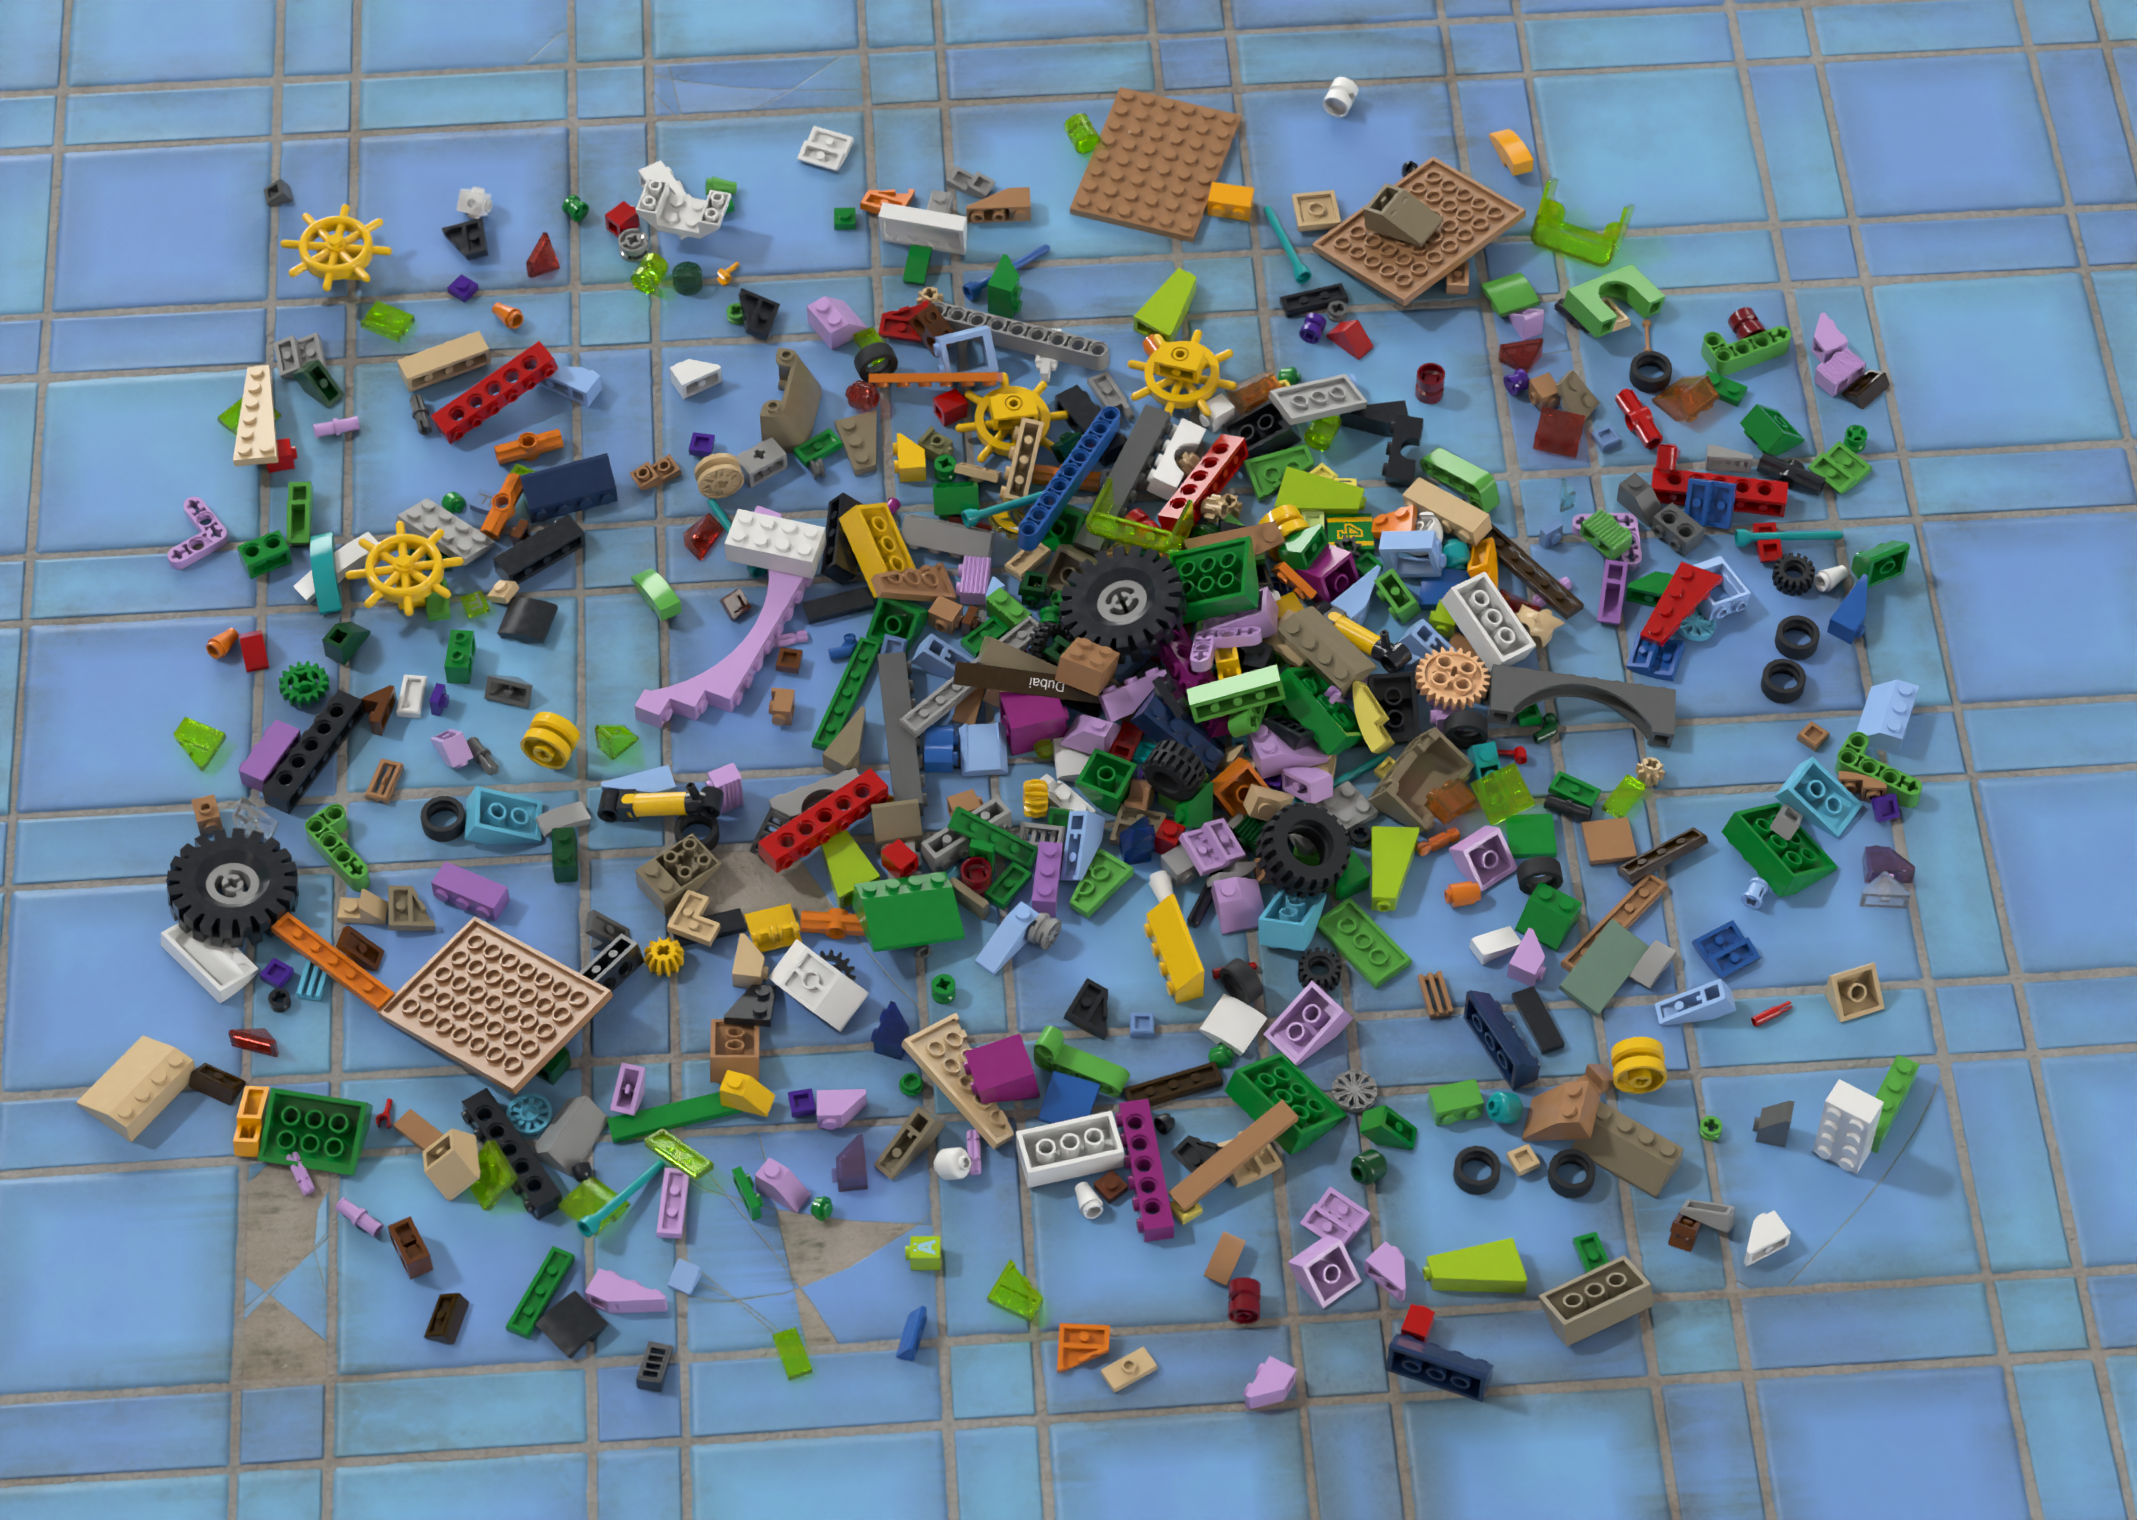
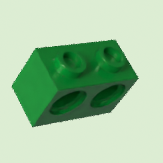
M280 530L267 533L262 537L237 546L240 561L250 579L292 563L290 549Z
M451 629L444 665L447 683L470 684L476 653L474 631Z

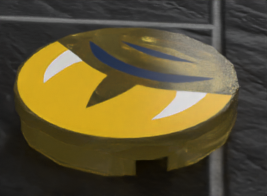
M1013 509L990 516L988 521L997 533L1001 534L1003 532L1007 534L1006 537L1009 539L1018 540V527L1026 515L1018 509Z

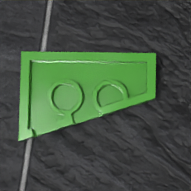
M1307 444L1245 460L1243 466L1259 503L1280 489L1287 467L1306 472L1314 466V460Z
M1099 847L1083 880L1079 882L1069 901L1070 908L1089 918L1134 875V868Z

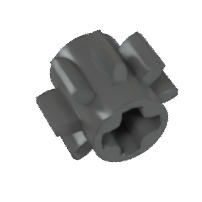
M1344 534L1341 542L1339 540L1335 541L1337 547L1344 549L1350 546L1351 550L1348 551L1352 553V556L1360 557V553L1356 550L1361 548V544H1356L1355 536L1347 538Z

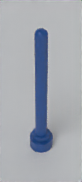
M1044 244L1012 264L1018 270L1048 253L1050 246ZM992 274L979 282L970 281L963 285L962 290L965 297L970 301L979 297L982 290L987 287Z

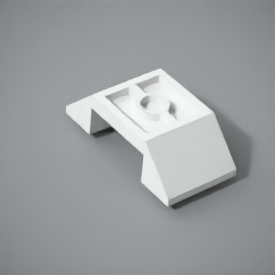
M648 178L636 207V213L658 231L700 239L720 228L731 199V194L710 190L707 200L670 193L669 182Z
M798 939L795 940L768 977L781 989L840 1032L869 994V992L845 976Z

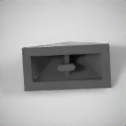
M489 675L487 677L484 698L529 708L533 685L519 677Z

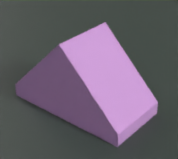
M1529 308L1508 315L1510 322L1522 340L1542 334L1544 322L1543 309Z
M621 1063L610 1111L635 1115L645 1096V1067Z

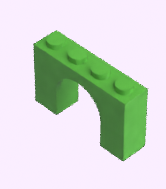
M1631 264L1611 273L1603 274L1596 279L1588 280L1576 287L1569 288L1565 294L1566 297L1562 306L1595 338L1612 332L1617 319V315L1601 300L1602 297H1615L1627 302L1645 319L1660 313L1666 296Z

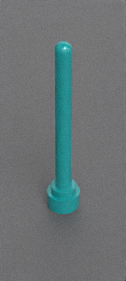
M1269 205L1265 206L1264 212L1294 267L1293 277L1298 284L1308 282L1312 277L1311 271L1308 266L1301 264L1272 207Z
M1043 491L982 510H973L972 508L963 510L961 512L963 523L966 528L973 527L980 522V519L1035 503Z
M709 498L707 501L709 507L726 532L729 533L732 523L714 498ZM747 565V570L753 578H758L767 571L765 568Z
M1735 529L1736 547H1746L1751 542L1780 539V541L1839 540L1843 538L1844 534L1842 531L1751 533L1746 531V529Z
M1383 752L1333 780V789L1379 766L1390 754ZM1297 797L1294 798L1295 803L1303 802L1304 805L1307 804V802Z
M663 1160L655 1162L594 1215H586L579 1220L577 1227L581 1234L588 1238L593 1236L598 1231L600 1222L664 1169L665 1162Z

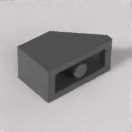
M1633 473L1619 484L1617 501L1647 527H1650L1653 522V516L1663 510L1651 485L1636 473Z
M1786 1101L1762 1108L1760 1118L1755 1117L1753 1131L1757 1132L1756 1142L1785 1147L1794 1101Z

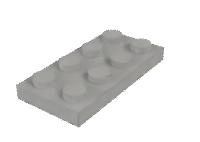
M1346 374L1270 390L1268 396L1289 425L1366 409L1367 400Z
M428 498L397 515L396 523L398 521L404 522L405 529L427 539L437 529H443L445 534L435 545L450 558L462 557L464 559L463 566L494 548V540Z
M1349 781L1334 788L1332 797L1314 803L1316 808L1322 806L1328 810V814L1331 816L1334 814L1338 818L1337 822L1340 825L1343 824L1346 829L1345 835L1355 825H1364L1378 815V810ZM1288 834V839L1304 856L1317 851L1314 844L1306 837L1298 834Z

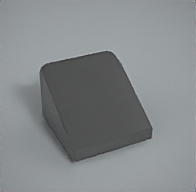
M278 179L264 189L268 206L293 201L291 188L282 179Z

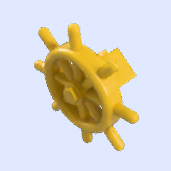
M347 204L341 206L339 216L325 217L318 221L310 214L304 213L302 219L309 227L302 233L300 240H282L280 242L282 248L299 249L302 263L290 269L289 276L296 277L307 270L312 275L324 279L322 288L326 292L331 290L333 280L361 279L365 283L369 282L371 277L364 269L371 262L373 255L389 256L392 254L390 247L373 245L370 232L381 227L383 220L377 218L364 225L360 221L348 217L350 207ZM335 231V234L329 235L327 232ZM344 231L351 232L350 235L343 238ZM320 237L324 242H314V240ZM361 239L364 243V245L352 244L353 242ZM309 250H315L317 254L311 257Z
M1199 329L1194 331L1191 341L1166 342L1160 334H1155L1153 339L1159 348L1152 353L1147 362L1129 360L1127 363L1131 369L1144 371L1146 384L1145 388L1132 393L1131 399L1138 401L1151 395L1154 400L1165 406L1164 411L1170 412V418L1174 409H1188L1198 406L1205 417H1209L1211 410L1206 401L1213 396L1217 388L1232 391L1237 389L1236 382L1220 379L1219 363L1231 358L1234 353L1231 349H1227L1214 355L1207 347L1199 344L1202 337V331ZM1210 369V376L1202 375L1203 370ZM1154 374L1164 376L1166 378L1156 382L1154 379ZM1193 383L1205 385L1197 390ZM1174 384L1171 393L1163 390L1164 388ZM1186 388L1189 394L1180 395L1181 389Z
M1002 372L1003 382H1000L1001 387L989 392L983 398L971 390L965 392V397L978 405L975 412V422L958 424L955 430L958 433L976 431L979 440L985 446L977 456L979 463L985 462L992 452L1008 457L1010 447L1016 444V440L1012 439L1015 426L1020 427L1022 417L1044 422L1039 447L1042 445L1052 452L1050 446L1054 442L1047 439L1050 421L1068 419L1066 411L1049 412L1046 403L1040 397L1047 388L1046 381H1041L1031 391L1023 387L1010 386L1007 373ZM988 411L990 413L991 420L984 421L985 414ZM987 429H993V431H996V430H999V431H998L997 434L993 437V436L989 433V431H988ZM1009 434L1011 435L1012 443L1003 442L1002 440Z
M398 521L396 523V535L382 540L377 545L364 538L358 541L360 547L370 552L366 559L365 569L347 571L345 577L348 580L367 578L368 585L374 593L364 602L366 608H372L382 598L389 602L398 603L399 610L404 609L405 615L412 616L414 613L413 608L426 606L425 598L433 592L446 599L450 598L451 591L440 585L444 576V568L461 566L464 563V559L462 557L442 559V555L435 544L444 536L445 532L443 529H437L427 539L415 534H406L404 522ZM407 549H415L416 551L409 556ZM398 550L399 556L394 557L390 553ZM426 554L431 560L421 561V558ZM381 560L390 564V566L377 567ZM433 569L429 577L423 574V570ZM390 575L384 583L377 578V576Z

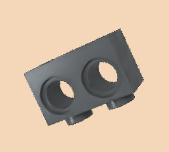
M1670 503L1653 516L1651 531L1656 537L1664 540L1674 551L1684 557L1703 542L1705 528L1674 503Z

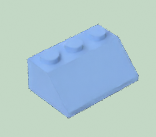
M1893 680L1871 686L1856 731L1867 735L1869 739L1868 747L1895 755L1899 754L1919 689L1918 685L1901 680Z

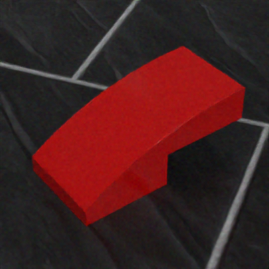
M1776 522L1754 523L1752 531L1753 533L1777 532ZM1780 539L1759 540L1755 542L1760 563L1777 562L1779 557L1782 558L1783 553Z
M1123 721L1121 730L1116 740H1114L1109 753L1132 762V757L1145 733L1134 724Z

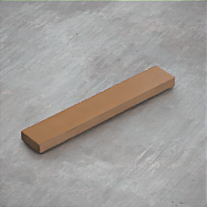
M1651 873L1643 877L1561 961L1560 966L1570 973L1611 919H1614L1628 930L1667 890L1668 885Z
M1282 1099L1168 1192L1169 1196L1186 1212L1299 1120L1298 1116Z

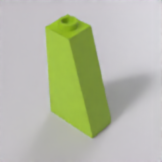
M1178 268L1134 315L1133 330L1145 337L1152 334H1160L1166 342H1174L1196 293L1197 277L1188 271L1186 272Z
M1287 467L1274 509L1290 504L1296 506L1300 513L1301 511H1323L1324 516L1326 514H1358L1359 510H1364L1367 497H1364V488Z
M847 829L831 837L827 843L819 845L839 908L844 909L852 905L854 884L881 880V876Z
M1372 826L1371 910H1378L1380 912L1395 911L1416 851L1419 827Z
M1513 1237L1427 1256L1425 1267H1422L1424 1280L1426 1282L1429 1281L1432 1290L1525 1293L1528 1279Z

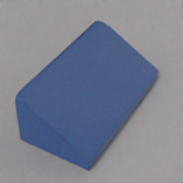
M920 1306L908 1315L896 1358L912 1362L915 1360L927 1321L926 1306Z

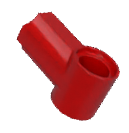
M1676 444L1658 445L1656 468L1675 470L1676 461L1680 458L1681 450L1678 449Z

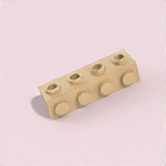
M480 331L406 356L397 360L399 374L410 393L490 364L491 358L484 338Z
M1022 417L1020 427L1015 426L1012 439L1016 440V444L1010 447L1008 459H1011L1012 462L1011 466H1006L1003 479H1007V484L1001 487L999 499L1003 500L1002 503L1028 496L1044 422ZM1025 506L1013 509V511L1023 513Z
M1420 477L1402 495L1404 507L1414 505L1417 509V514L1422 512L1434 513L1444 532L1451 533L1462 542H1468L1475 547L1492 529L1490 514Z

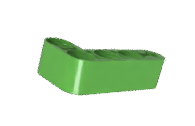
M1777 326L1727 344L1719 333L1708 332L1703 337L1701 355L1714 373L1726 376L1787 353L1791 340V331L1785 326Z
M1440 447L1435 448L1420 460V466L1427 475L1467 495L1469 504L1489 513L1500 504L1496 481L1489 472Z
M1278 701L1230 714L1228 729L1231 735L1237 738L1258 731L1265 711L1273 708Z
M1859 731L1851 733L1838 752L1835 764L1836 774L1838 775L1839 771H1845L1875 778L1887 784L1885 795L1896 794L1899 805L1906 808L1916 807L1922 791L1921 782L1912 776L1867 756L1866 751L1869 743L1867 735Z
M331 804L306 821L305 830L308 842L352 890L361 892L362 889L366 890L370 885L368 868L339 836L348 827L344 807L340 804Z
M1045 1026L1034 1046V1062L1038 1067L1051 1073L1056 1071L1100 1084L1099 1092L1105 1095L1119 1097L1130 1078V1073L1125 1068L1064 1044L1063 1033L1054 1026Z

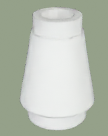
M1843 565L1820 570L1814 577V584L1818 590L1828 592L1848 576V571Z
M1158 871L1150 875L1149 885L1159 903L1170 894H1173L1172 877L1168 875L1167 871Z
M1087 1182L1077 1184L1075 1191L1080 1213L1087 1219H1093L1101 1215L1103 1212L1102 1200Z

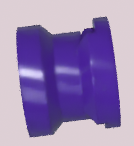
M1521 368L1515 370L1513 375H1506L1503 378L1505 388L1513 396L1517 395L1520 390L1529 388L1530 379Z

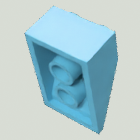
M1814 757L1800 763L1775 795L1782 804H1788L1801 813L1804 820L1835 838L1840 836L1863 805Z
M476 786L466 799L465 840L483 844L540 843L542 832L535 819L542 814L543 801Z
M1281 888L1258 919L1259 945H1266L1269 948H1287L1295 952L1305 951L1313 939L1327 893H1320L1314 897L1307 895L1305 898L1297 897V893H1294L1292 896L1285 894V890Z

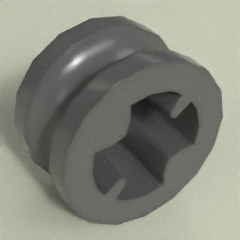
M1342 301L1331 302L1328 306V318L1336 323L1344 321L1347 317V305Z
M818 458L816 462L810 460L809 465L813 479L817 480L819 476L825 478V469L821 458Z

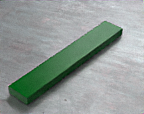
M860 637L815 734L812 748L825 751L848 723L878 658L877 654L882 649L881 642Z
M716 1092L636 1111L634 1116L623 1114L607 1118L612 1141L616 1143L745 1111L722 1106L720 1093Z

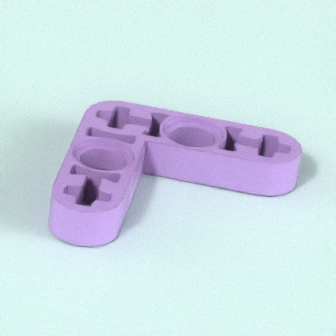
M190 497L183 504L187 518L200 533L169 550V564L174 569H183L222 548L228 542L226 528L199 497ZM194 506L195 508H198L199 513L197 514V512L195 511V509H194V508H191V507ZM204 519L212 521L209 525L200 524ZM214 530H215V533H216L220 538H218V537H216V536H213V531H214ZM196 544L204 545L201 550L192 549Z
M1610 513L1619 525L1627 527L1632 534V540L1635 544L1631 545L1630 549H1627L1626 552L1620 555V561L1628 562L1627 571H1636L1640 568L1642 560L1637 518L1631 513ZM1578 514L1574 516L1571 527L1572 532L1582 537L1580 535V523L1593 514ZM1629 553H1632L1634 562H1630V559H1628Z
M1257 626L1207 629L1197 632L1194 636L1190 655L1192 670L1204 672L1211 669L1216 649L1254 646L1261 643V629Z

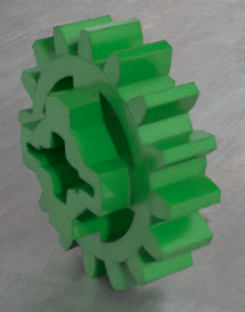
M299 661L297 662V667L289 665V672L282 671L283 677L279 678V690L283 700H289L291 706L297 702L299 708L303 706V703H307L308 707H311L312 701L317 704L320 703L319 697L325 698V691L330 689L329 677L325 669H319L318 663L310 666L309 661L305 665H302Z

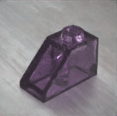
M1878 845L1865 847L1862 858L1865 883H1912L1915 874V866L1890 847Z
M859 1134L835 1158L836 1168H831L833 1183H838V1192L868 1189L863 1134Z

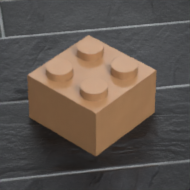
M1077 637L1060 656L1055 680L1098 696L1115 677L1120 653L1113 651L1109 647L1092 643L1089 639Z

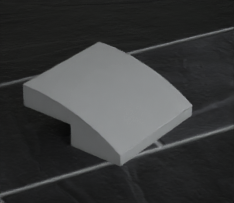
M317 332L298 340L292 335L274 343L281 378H294L293 373L308 361L319 359L327 370L321 337Z

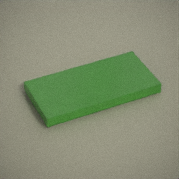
M1350 897L1319 918L1316 930L1374 989H1377L1412 964V959Z

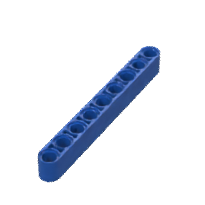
M1107 406L1099 412L1019 524L1018 546L1020 549L1032 551L1038 547L1118 434L1120 428V411L1118 408Z

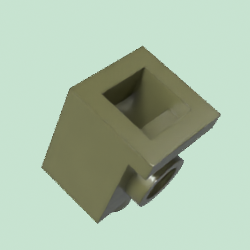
M932 426L918 440V445L925 450V458L932 462L940 455H953V440L936 432Z

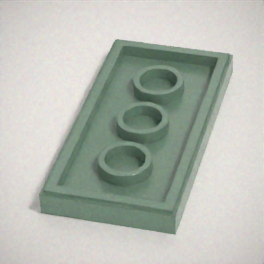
M1611 919L1558 989L1597 1017L1650 946L1614 919Z

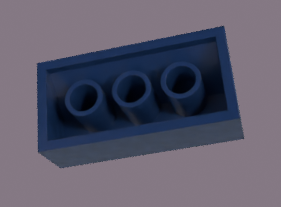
M607 453L520 475L524 504L531 523L542 522L550 518L565 516L569 513L618 501L616 484Z
M1156 687L1145 698L1131 719L1135 726L1157 744L1160 741L1172 740L1191 749L1204 763L1208 775L1215 771L1225 755V745L1216 737L1211 738L1206 729L1199 723H1195L1192 717L1187 720L1177 719Z
M1468 991L1466 993L1463 1018L1512 1091L1538 1080L1539 1069L1541 1068L1540 1062L1535 1055L1532 1056L1529 1052L1525 1039L1519 1037L1516 1033L1514 1023L1511 1019L1506 1018L1499 1001H1495L1490 993Z
M1396 1334L1389 1344L1386 1371L1483 1402L1492 1378L1494 1365L1489 1364L1483 1359L1467 1357L1459 1351H1449L1440 1348L1435 1343H1425L1416 1340L1410 1335Z

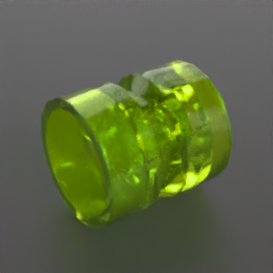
M1078 113L1066 120L1064 130L1075 150L1080 154L1093 151L1096 144L1100 143V137L1095 128L1092 127L1089 117L1084 113Z
M656 253L645 254L639 267L635 269L630 277L633 286L643 293H654L669 270L667 261Z
M1334 415L1312 420L1303 437L1306 444L1317 451L1328 450L1341 427L1340 417Z

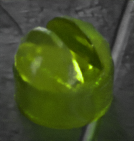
M1043 739L1035 743L1034 750L1039 758L1048 759L1053 755L1054 747L1051 740Z

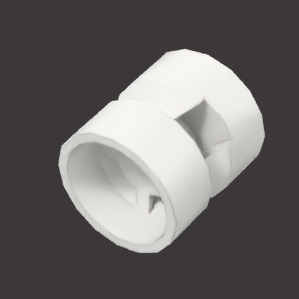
M1338 77L1333 81L1329 89L1330 91L1323 100V108L1334 117H1344L1349 112L1358 94V87L1352 80Z

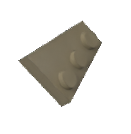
M877 410L834 421L836 431L842 441L854 475L857 476L875 471Z

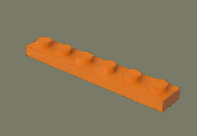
M1003 373L869 374V383H875L877 388H888L889 383H897V387H910V383H918V387H932V383H940V387H953V383H961L962 387H974V382H983V386H996V382H1003Z
M289 912L271 926L272 933L376 1012L395 994V992Z

